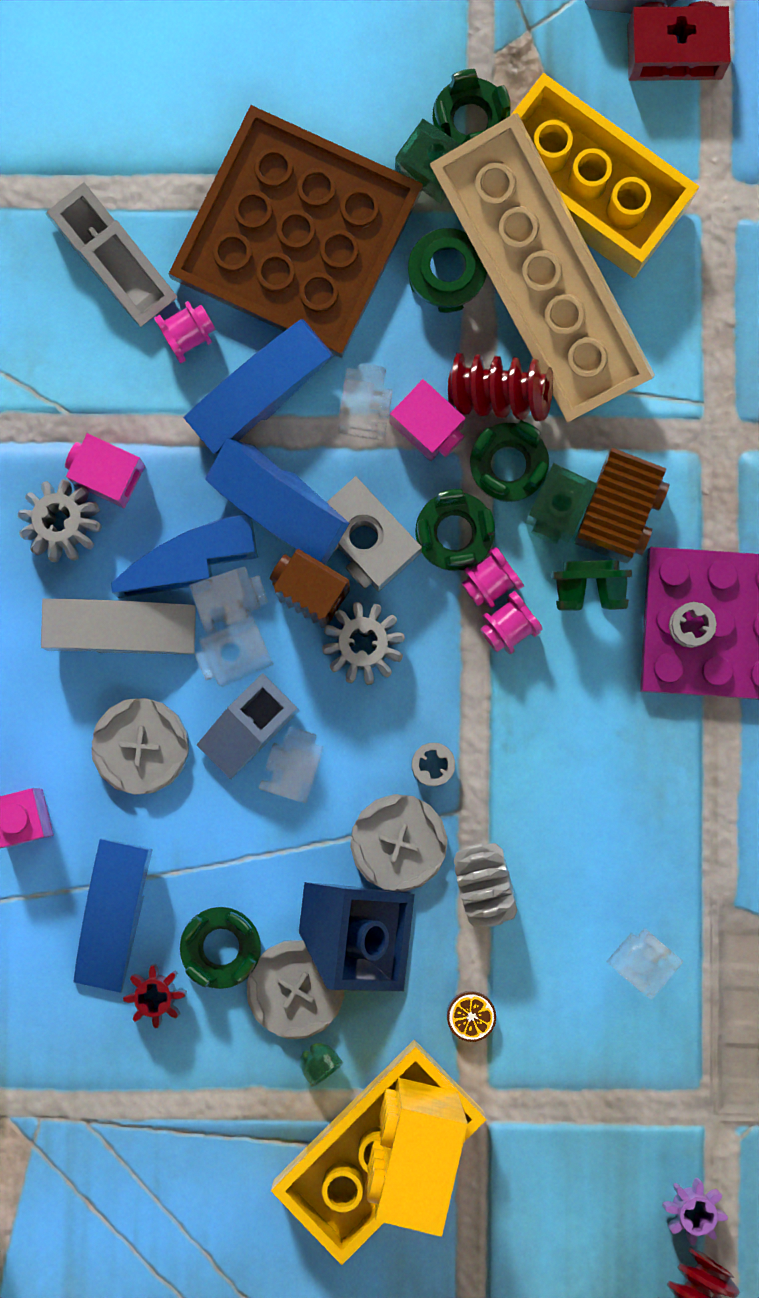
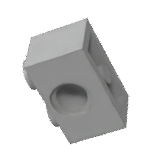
M357 476L327 501L334 510L350 523L335 550L339 549L351 562L345 568L364 589L371 584L379 592L421 554L422 547ZM361 526L372 528L378 536L375 545L364 550L353 546L350 542V535L356 528Z

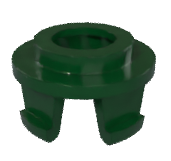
M465 69L452 74L451 83L439 93L434 103L432 122L435 133L439 140L450 150H454L510 116L511 104L506 87L504 85L497 87L487 80L478 78L476 69ZM467 104L480 106L488 117L486 129L468 135L460 133L454 125L453 118L455 112Z
M454 228L437 229L424 235L413 247L408 261V275L412 291L416 292L426 302L437 306L440 313H453L463 310V304L471 301L480 292L487 276V271L467 233ZM455 249L463 255L466 269L459 279L446 282L436 278L432 273L430 262L437 251Z
M519 420L518 423L494 425L486 428L479 435L471 451L470 470L476 485L486 495L503 502H515L528 498L541 487L548 473L549 455L545 443L540 437L541 432L535 426L526 421ZM504 447H512L519 450L526 460L524 474L514 481L499 479L491 468L493 455Z
M463 489L442 491L422 508L416 522V541L422 547L421 553L438 568L448 571H462L466 567L472 568L487 556L488 551L492 547L495 536V522L492 511L478 498L464 493ZM449 516H460L471 526L472 538L469 544L462 549H447L438 540L437 528L440 522Z
M619 560L563 562V571L551 572V579H556L559 600L556 601L557 609L561 611H579L583 608L587 578H596L600 603L603 609H627L629 599H626L627 577H632V570H620Z
M214 907L200 912L191 919L181 935L180 956L186 969L185 973L202 987L224 989L236 986L246 980L258 964L261 954V941L257 928L245 914L233 908ZM217 929H227L233 932L239 942V952L236 958L231 963L225 965L211 962L206 957L203 949L207 935Z

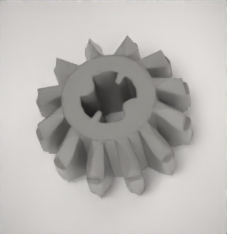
M63 479L58 486L57 493H55L52 485L45 481L41 484L44 497L39 499L31 492L25 496L26 500L34 508L33 511L24 509L18 512V518L32 523L20 530V536L24 540L35 539L30 550L36 555H40L48 549V559L51 562L57 563L60 560L63 548L69 559L72 561L77 560L79 555L75 545L80 542L85 548L91 550L94 547V543L85 536L86 532L96 533L101 531L102 525L99 522L88 519L100 511L99 505L96 502L85 503L89 492L84 487H80L72 493L71 483ZM62 511L69 517L64 520L65 529L62 531H58L51 525L56 522L55 513Z
M356 602L353 604L355 619L350 621L342 610H338L335 613L338 622L343 626L342 630L329 625L325 627L324 633L331 638L338 639L339 642L323 645L322 650L325 655L341 653V656L330 664V669L333 672H337L346 664H349L346 682L353 683L358 669L364 670L366 685H372L374 683V676L371 668L376 666L380 673L388 678L392 671L383 661L384 657L394 662H401L403 657L401 652L388 648V645L400 644L404 642L405 638L403 633L386 634V631L397 623V618L394 615L388 616L380 624L377 622L381 613L380 605L374 604L371 608L370 616L367 618L363 617L361 603ZM357 633H360L363 637L372 634L377 640L372 642V648L376 650L370 655H367L363 650L355 654L350 646H355V640L351 638Z
M481 843L457 852L454 858L455 872L468 922L474 927H493L514 919L517 913V906L503 849L496 843L486 845Z

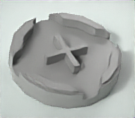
M146 698L127 699L109 708L96 723L93 733L92 760L100 776L115 789L134 795L156 793L171 785L183 771L189 754L188 733L180 717L165 704Z
M393 794L376 799L361 811L352 828L350 848L356 867L369 882L384 890L405 892L423 886L437 874L445 859L448 838L442 819L429 804L414 796Z
M287 940L268 948L260 956L256 968L252 974L250 973L247 981V1000L255 1019L270 1032L286 1039L309 1038L324 1031L338 1015L344 999V990L326 988L303 940Z

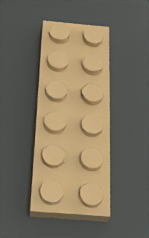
M518 113L509 116L430 163L434 174L533 359L539 360L541 373L546 374L549 367L552 368V395L567 423L655 376Z

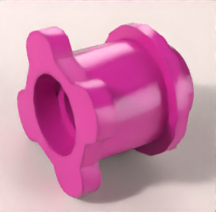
M189 301L184 303L185 309L166 320H163L161 315L154 317L180 364L187 361L183 355L184 353L205 341L208 345L211 344L212 341L208 334L216 330L203 306L200 305L193 309Z
M497 547L488 551L490 557L470 570L468 567L463 569L468 578L461 584L477 606L485 602L492 609L495 607L493 601L511 588L520 590L524 587L518 575Z
M515 591L508 595L509 598L506 599L508 603L492 615L488 613L482 615L486 625L480 631L496 652L504 648L506 652L512 654L515 652L513 646L530 634L536 637L543 630L540 622Z

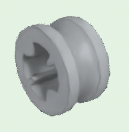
M686 603L675 610L670 617V635L676 643L683 647L693 648L701 646L714 635L717 624L716 618L711 609L703 603ZM690 612L693 618L702 617L705 626L699 628V631L703 633L701 637L695 638L692 632L685 634L682 632L680 624L686 621L682 617L684 613Z
M428 743L422 745L415 752L411 768L414 776L420 783L427 786H438L446 783L452 777L455 771V759L453 753L446 746L440 743ZM436 751L438 758H446L447 769L446 771L440 769L441 777L431 779L429 771L420 770V758L423 760L427 759L424 755L425 752Z

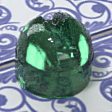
M323 1043L311 1044L310 1052L304 1050L300 1056V1069L312 1087L324 1081L344 1063L334 1049Z

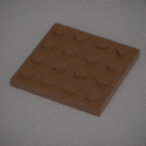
M250 105L168 273L169 277L282 331H286L300 319H304L332 354L342 358L422 193L423 184Z

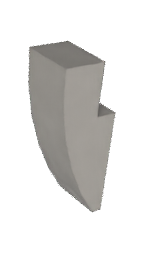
M85 182L45 213L72 248L140 327L177 298L174 291L120 223L113 219Z
M42 598L41 648L47 651H96L98 653L195 654L196 606L136 601Z

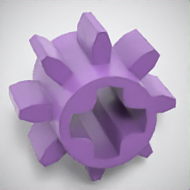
M696 1177L692 1187L683 1189L679 1184L674 1183L673 1187L677 1194L673 1202L666 1201L662 1204L667 1212L676 1216L668 1224L673 1234L679 1233L685 1228L687 1240L691 1245H695L698 1236L706 1234L713 1240L717 1239L716 1232L713 1230L717 1221L728 1220V1216L724 1211L714 1206L721 1200V1193L717 1189H713L705 1195L703 1193V1182ZM696 1201H698L705 1211L704 1213H696L694 1221H691L686 1215L685 1210L694 1209Z

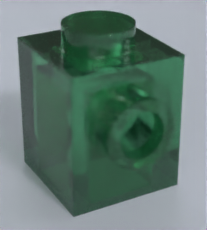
M422 119L395 156V171L422 183V191L442 204L447 196L430 163L462 144L425 119Z
M553 463L525 523L533 526L531 533L552 544H558L560 539L568 543L575 533L597 483Z

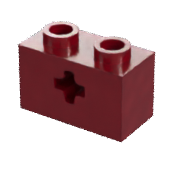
M698 1L685 7H668L663 2H648L640 7H633L627 25L628 80H722L731 62L729 6H715L714 3L709 1ZM676 35L679 36L680 43H677Z

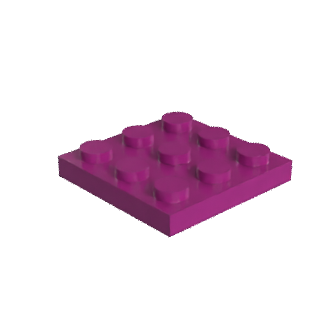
M650 547L648 549L640 692L759 700V554ZM698 602L709 607L714 613L717 623L716 630L712 638L703 645L693 648L683 647L676 643L670 635V617L675 610L684 604ZM690 612L684 613L682 617L686 621L680 624L682 632L684 634L692 632L695 638L701 637L703 633L699 631V628L705 626L702 617L693 618Z

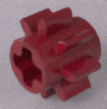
M153 964L149 968L148 979L144 980L138 974H133L130 977L131 982L137 989L135 993H130L123 997V1001L127 1003L134 1002L138 1010L132 1019L134 1022L140 1020L143 1016L152 1017L153 1027L158 1028L162 1022V1014L165 1012L175 1019L181 1014L173 1003L175 999L185 997L187 991L183 989L176 990L173 984L178 974L176 970L165 977L159 975L157 964ZM152 984H157L158 992H166L167 998L159 1004L158 1008H154L153 1000H145L144 993L152 988Z

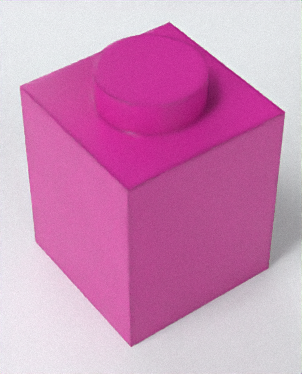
M424 379L390 413L389 423L429 461H432L439 453L447 457L465 437L460 431L464 427L466 418Z
M88 433L82 444L76 442L72 446L65 461V468L69 470L66 477L73 485L79 488L84 487L88 492L124 509L145 468L140 457Z
M31 788L0 796V848H8L54 836L43 789Z

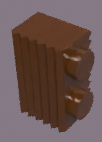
M611 448L606 456L573 543L623 563H628L633 558L634 553L643 555L653 530L645 526L651 509L657 511L661 509L670 484L662 481L667 468Z
M300 549L295 551L292 558L284 554L269 578L273 581L272 585L280 603L286 602L288 608L294 607L296 613H303L304 618L311 617L312 623L319 622L321 628H325L330 624L350 591L349 579Z

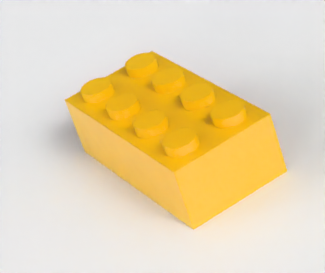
M542 73L511 115L518 113L585 243L632 278H635L690 206L700 186L552 78Z
M415 1039L273 1180L271 1192L341 1265L383 1224V1222L375 1221V1203L367 1201L369 1192L367 1190L369 1181L367 1180V1167L374 1139L381 1141V1128H379L381 1120L379 1116L386 1088L395 1090L399 1077L457 1091L468 1123L464 1142L487 1120L483 1109Z
M398 1077L396 1089L386 1088L379 1116L381 1120L379 1126L381 1128V1141L374 1139L367 1167V1180H369L367 1201L375 1203V1221L442 1237L468 1123L457 1091Z

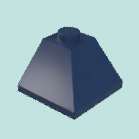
M304 882L299 934L327 989L404 991L415 894Z

